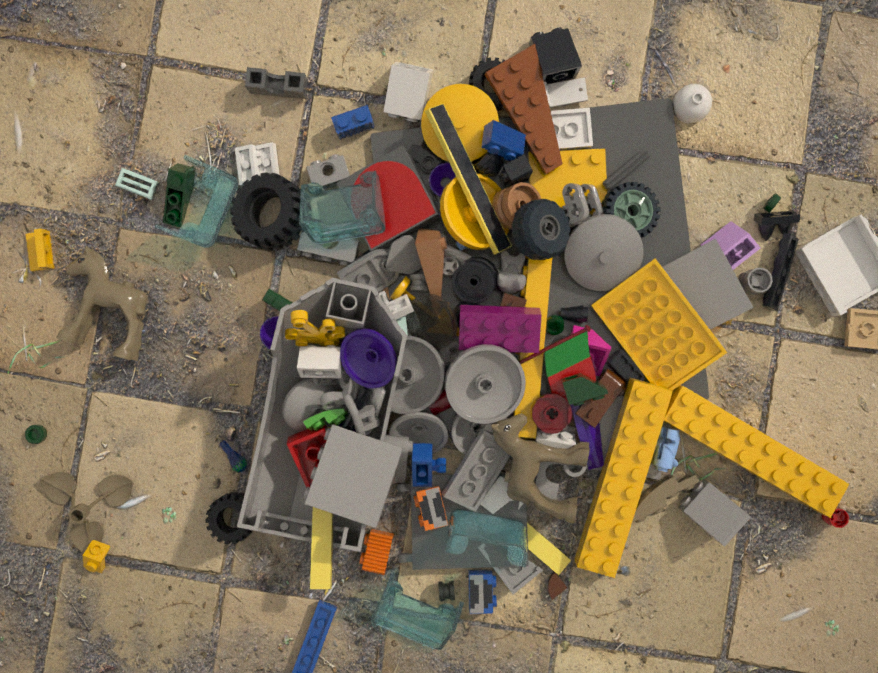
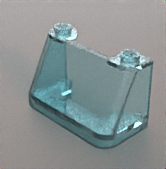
M376 171L363 173L360 176V184L332 190L325 191L316 182L301 185L299 224L312 242L324 244L380 234L385 231L386 222L380 180Z
M464 509L452 511L445 538V552L461 554L466 550L468 540L503 546V548L507 549V558L511 564L526 567V527L521 521Z

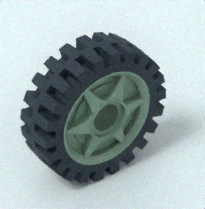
M626 182L616 186L606 194L605 199L602 201L603 214L616 215L627 220L634 226L640 237L643 238L651 233L658 224L656 222L660 219L658 212L661 211L660 207H657L659 200H655L656 194L654 192L651 193L649 187L645 188V184ZM628 207L633 211L632 216L628 213Z

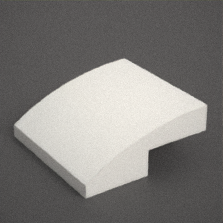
M271 142L257 146L250 144L235 148L240 186H243L242 183L246 180L250 181L251 177L256 174L259 176L265 172L279 174L275 143Z

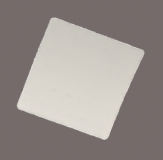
M500 476L481 502V505L492 514L509 501H514L507 495L508 482H504L503 477ZM519 502V508H518V510H519L520 507L523 505L522 502Z

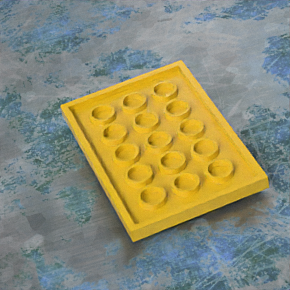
M656 258L591 305L651 384L673 391L727 353Z

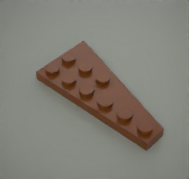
M533 44L487 71L485 76L517 130L526 135L525 143L542 172L546 175L563 163L536 46Z

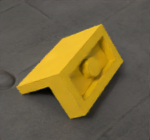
M34 229V233H27L26 242L30 271L54 269L50 231Z

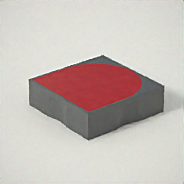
M404 145L336 183L370 251L386 249L400 237L422 229L442 218L432 194L423 183L421 173L410 151Z

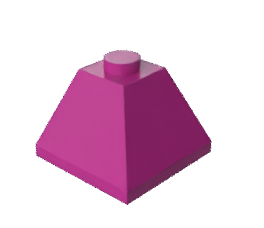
M573 325L570 335L584 327ZM591 329L588 333L589 353L595 375L600 376L611 351V346Z

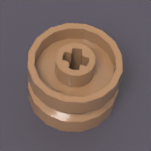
M520 182L499 190L493 198L492 206L502 227L512 230V221L516 211L522 205L541 199L534 186L529 183Z

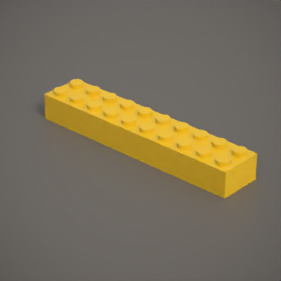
M633 378L629 379L574 558L578 568L615 578L673 391L668 388Z
M680 385L673 390L663 422L680 430L683 434L814 511L831 518L849 483L688 388Z

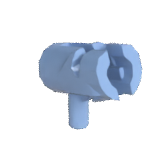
M662 426L653 460L656 470L668 472V469L678 466L675 456L680 441V430H673L672 428Z

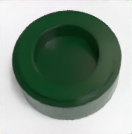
M774 193L763 209L770 213L780 201L781 196Z
M557 315L549 316L546 322V332L551 335H559L563 332L564 320Z
M39 424L31 425L25 431V438L31 444L42 443L47 437L45 427Z

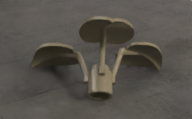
M58 472L40 479L44 492L53 502L66 504L71 497L69 519L75 524L70 530V538L82 554H84L92 540L101 542L104 536L103 527L99 522L89 523V520L86 519L90 514V509L104 498L107 504L118 507L125 504L131 496L133 486L132 481L125 476H108L98 485V490L103 494L88 506L83 503L75 506V494L72 492L76 490L77 484L70 474Z

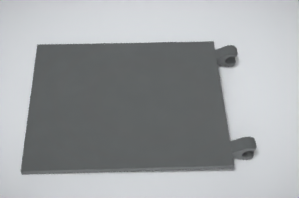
M500 473V474L498 475V477L496 478V480H497L500 476L505 479V474H506V473ZM453 474L432 475V487L439 485L448 526L425 531L424 526L420 527L418 515H421L420 507L416 508L413 496H417L416 491L430 487H413L412 475L411 483H399L397 485L399 492L411 491L412 553H400V563L412 562L413 570L529 566L527 505L525 503L518 510L520 501H509L494 514L480 504L476 512L443 497L442 492ZM483 543L485 544L483 549L488 554L491 564L478 548Z

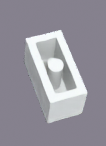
M315 345L300 346L297 364L300 377L341 378V347L334 345L327 347H317Z

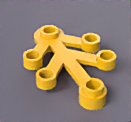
M304 310L292 311L291 323L295 328H304L306 330H297L295 328L285 330V338L295 340V345L298 347L307 346L308 343L320 344L323 347L329 345L337 346L340 343L339 338L345 336V328L341 326L335 327V320L333 319L323 320L321 327L318 329L308 321V312Z

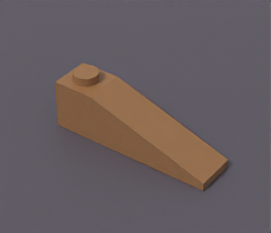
M418 229L415 242L435 312L440 314L445 249H447L445 237L441 238L440 231Z

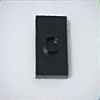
M619 349L606 362L626 382V385H628L630 378L644 381L646 378L622 349Z

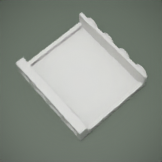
M862 214L852 217L796 249L795 254L832 316L843 315L850 307L878 292V237L872 233L868 220Z

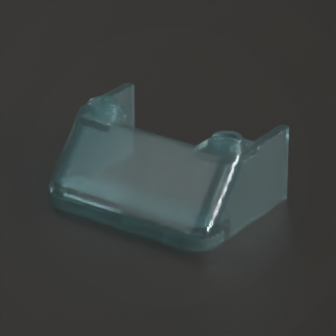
M184 155L186 163L204 170L202 183L206 188L213 190L212 196L200 225L191 222L185 223L181 226L179 233L158 224L155 225V228L203 248H210L218 238L232 204V199L238 189V181L232 174Z
M391 572L377 602L371 621L380 627L432 649H443L456 630L464 602L460 601L456 608L448 603L439 605L438 608L403 594L401 584L397 581H392L395 573Z

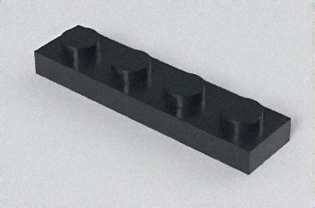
M784 233L783 238L779 242V251L773 262V282L763 296L762 306L770 311L778 312L799 241L792 233Z

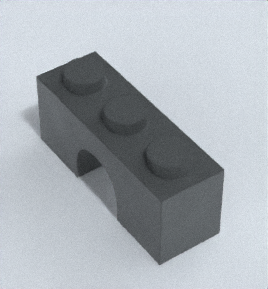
M247 67L245 87L251 94L306 99L308 79L305 73L285 71V75H275L269 73L267 69Z

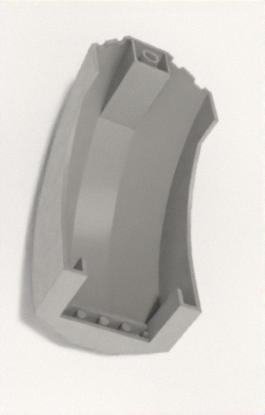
M331 278L322 286L311 290L299 297L300 299L280 309L270 349L273 359L267 396L253 463L237 524L239 528L312 542L313 507L305 504L304 493L306 486L287 446L288 436L300 431L291 429L285 423L282 416V406L286 395L298 382L306 379L301 378L297 370L300 347L295 345V340L285 338V330L295 328L291 323L292 311L304 310L308 312V321L318 329L325 319L335 320V327H344L345 336L339 338L340 343L337 347H341L345 337L357 329L374 330L382 334L391 343L397 357L395 374L393 379L384 388L386 393L378 414L380 425L373 428L372 432L366 435L383 442L385 440L407 335L395 320L390 309L380 298L375 287ZM295 328L297 330H306L304 328ZM308 343V345H315V346H317V347H323V346H321L320 344ZM340 385L333 386L335 392L337 391V389L342 391L344 390L343 388H341ZM325 421L327 427H332V425ZM333 514V547L361 552L366 525Z

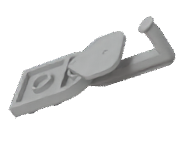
M434 226L429 229L440 231L441 238L445 237V240L447 241L446 236L437 226ZM410 235L402 236L391 244L389 250H373L338 271L337 274L341 280L373 286L377 292H380L391 285L397 279L399 273L412 274L422 268L415 245L416 238Z

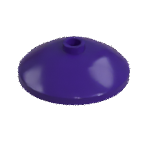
M357 329L348 334L341 344L340 358L342 365L349 377L356 383L367 388H380L393 379L397 357L391 343L382 334L371 329Z

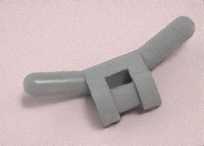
M344 395V402L352 416L357 433L366 436L365 431L380 425L378 417H375L376 410L374 405H367L358 411L351 395ZM367 417V421L362 422V419Z

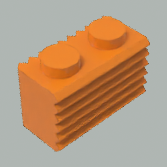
M371 529L370 534L366 533L364 545H367L365 553H361L359 564H363L362 570L381 575L385 574L393 533Z

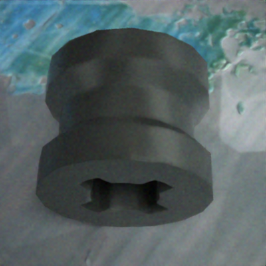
M454 580L448 583L438 581L439 601H444L445 599L454 601Z

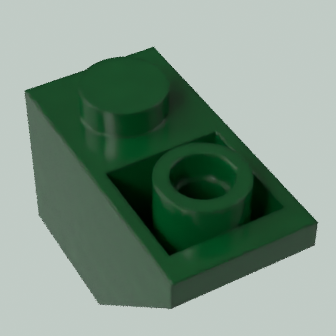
M581 373L561 378L569 405L579 406L584 404L585 400H599L608 394L604 385Z

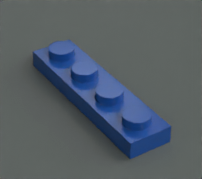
M319 600L292 673H313L337 606Z

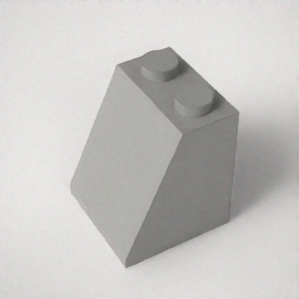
M706 480L699 481L695 484L694 491L681 500V505L678 508L712 539L725 547L751 516Z

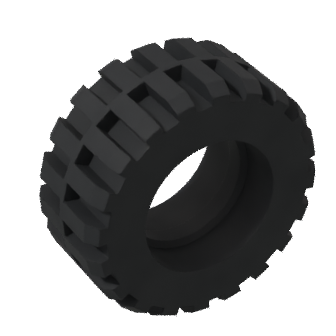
M268 172L261 173V176L256 174L251 177L250 181L246 180L242 183L243 187L237 189V195L232 199L233 207L230 208V214L233 215L231 222L235 226L234 230L246 242L267 251L274 249L282 250L283 246L289 247L292 245L291 241H297L300 237L299 233L301 231L304 232L306 228L304 223L308 221L309 217L306 214L309 211L308 204L305 203L307 199L301 192V189L285 177L276 173L269 174ZM279 197L281 210L277 219L269 226L261 228L259 223L261 208L268 200Z

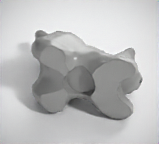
M507 251L501 252L502 267L501 272L497 276V286L499 290L503 291V295L504 293L511 295L525 287L526 277L521 274L525 261V256L522 253L515 257L514 255H509Z

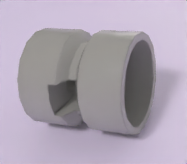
M765 268L747 270L739 276L741 286L745 293L749 295L767 291L773 282L771 273Z

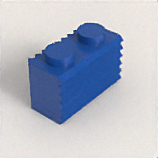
M368 105L331 117L338 138L341 140L342 138L353 136V134L356 135V133L359 134L360 132L363 133V131L370 130L371 128L374 129L375 127Z
M492 120L484 126L482 148H485L491 154L501 155L507 161H514L515 158L517 159L524 154L526 135Z

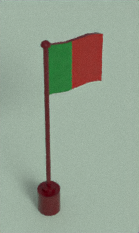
M585 325V328L539 350V353H533L519 360V363L522 364L545 353L546 373L551 391L567 400L561 378L581 373L596 381L588 344L590 326ZM445 389L438 400L429 407L434 416L452 408Z

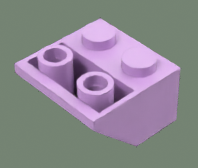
M732 221L700 245L702 246L716 239L733 270L761 249L748 232Z

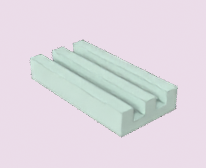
M122 168L115 186L153 200V194L156 192V186L159 185V182ZM128 174L152 185L151 187L128 179L124 175ZM125 181L140 188L146 189L149 192L148 194L141 192L129 186L121 184V182Z

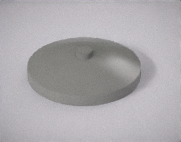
M611 214L595 215L580 222L571 231L568 244L564 249V260L569 274L578 284L594 291H609L639 270L643 260V243L637 230L627 220Z
M407 336L391 411L395 413L422 412L438 400L444 389L446 369L442 356L432 344L421 338Z
M487 344L477 345L460 353L451 363L445 378V391L451 407L462 418L479 424L494 423L509 416L520 404L526 385L524 371L514 355L502 347Z

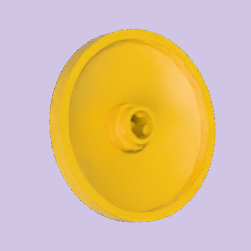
M453 84L437 91L427 102L421 119L422 134L427 146L436 156L449 162L425 113L429 108L444 104L471 162L478 160L488 152V150L482 148L484 126L492 120L499 122L498 113L493 101L485 92L468 84Z
M477 173L492 204L495 194L501 188L492 179ZM456 177L446 185L441 195L440 212L443 223L451 236L463 246L475 250L488 249L490 246ZM503 228L504 231H505V233H506V235H507V233H508L509 230Z

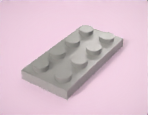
M483 428L481 429L442 492L443 497L474 512L480 506L511 456L497 444L493 433Z

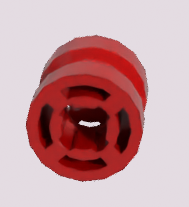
M836 507L831 516L832 518L821 514L822 520L825 523L836 528H843L849 522L848 513L841 508Z

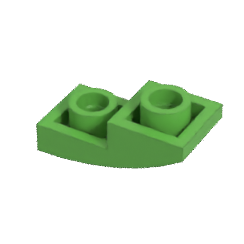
M344 409L328 410L306 419L303 423L311 431L313 429L316 431L323 427L325 421L330 425L335 424L337 426L345 421L348 412Z

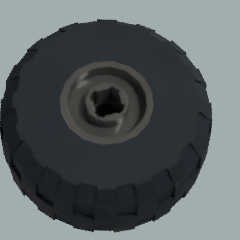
M548 199L533 200L522 205L516 211L512 221V236L517 248L524 256L533 260L550 259L563 252L568 244L570 233L569 220L564 210L554 201Z

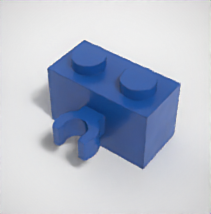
M413 443V487H432V472L446 473V458L433 460L432 444Z

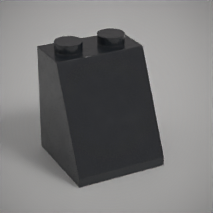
M559 27L548 33L537 32L533 34L530 38L529 46L533 44L536 46L543 81L547 84L576 79L582 64L569 29Z

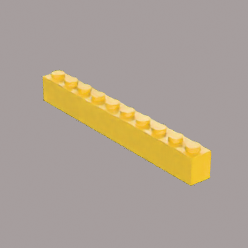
M525 256L527 264L523 266L522 274L526 277V284L521 290L520 296L523 299H527L525 307L540 308L539 345V350H541L545 344L552 258L533 260ZM515 352V354H518V361L533 354ZM544 353L520 364L525 374L526 385L524 396L518 407L513 411V416L523 413L527 417V423L519 432V437L536 438L537 426L532 419V407L536 399L540 397Z

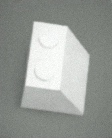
M401 62L392 64L384 112L393 118H399V116L407 117L406 120L411 122L421 120L427 102L433 69Z

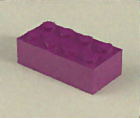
M460 305L459 350H467L477 345L487 344L502 347L509 352L539 353L542 316L540 308Z

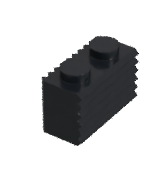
M522 155L518 159L515 158L514 161L511 160V163L504 164L499 178L503 186L507 185L509 187L528 180L533 170L525 155Z

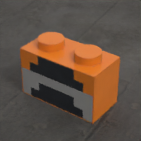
M439 485L416 491L417 496L413 497L416 508L420 507L421 515H418L420 527L424 526L425 531L448 526Z

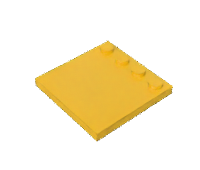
M605 149L560 150L563 164L546 175L542 172L532 153L528 152V162L533 170L529 178V184L536 188L541 199L554 201L559 207L565 206L562 194L565 185L569 183H576L580 186L582 184H591L597 189L602 205V201L607 194V190L603 186V182L607 179ZM572 189V192H570V196H573V193H575V189ZM587 190V192L584 193V195L587 196V194L590 193V191ZM592 208L590 214H593V212H595V208Z

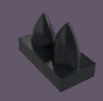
M793 210L756 213L754 221L759 224L760 234L767 241L773 234L776 224H778L782 234L789 233L794 223L800 222V214Z

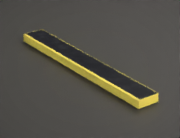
M444 104L427 109L425 113L493 254L495 255L511 247L512 245Z

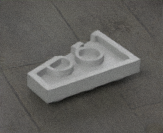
M483 543L478 548L491 564L488 554L483 549L485 547ZM529 561V566L493 567L512 594H515L543 571L531 561Z

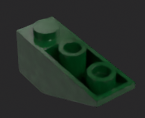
M177 163L168 169L163 223L182 227L194 187L196 168Z

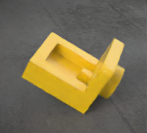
M92 540L82 555L83 567L90 572L96 571L102 574L105 569V557L110 550V546Z

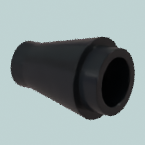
M580 305L561 308L560 317L583 324V322H588V307Z

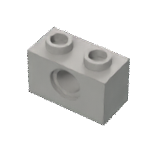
M335 154L328 157L329 160L323 162L317 160L306 167L315 192L337 186L336 183L350 176L343 155ZM332 168L334 170L332 175H324L326 169Z

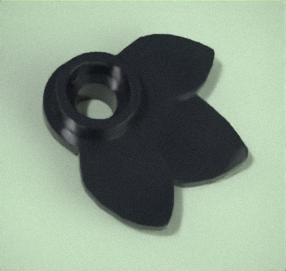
M423 140L421 146H411L413 159L419 162L421 170L426 173H431L438 164L445 161L430 150L425 140ZM426 161H431L433 163L432 166H426Z

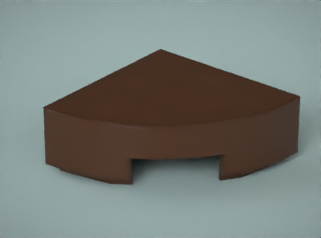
M556 572L551 574L548 581V592L552 600L567 589V586Z

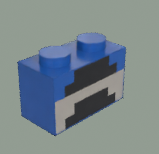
M468 570L470 614H493V607H497L496 595H493V588H496V575L492 576V570Z

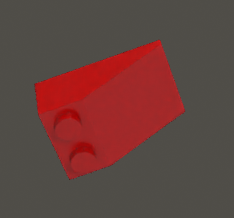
M326 423L316 431L314 429L312 431L306 429L288 436L287 446L306 488L311 487L313 479H310L314 467H318L320 461L317 459L321 447H325L327 441L324 439L328 429Z

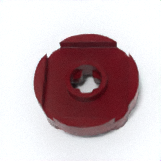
M548 393L536 399L532 407V419L543 432L555 434L561 432L569 425L572 419V409L564 397L555 393ZM550 408L557 412V415H554L552 419L549 415H546Z

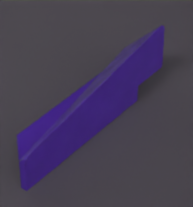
M571 404L580 442H589L588 469L602 467L604 460L600 423L593 428L575 414L581 405L574 406Z

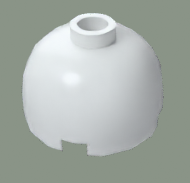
M700 84L684 86L675 94L672 100L673 113L678 120L684 123L700 122L708 115L712 107L711 93Z

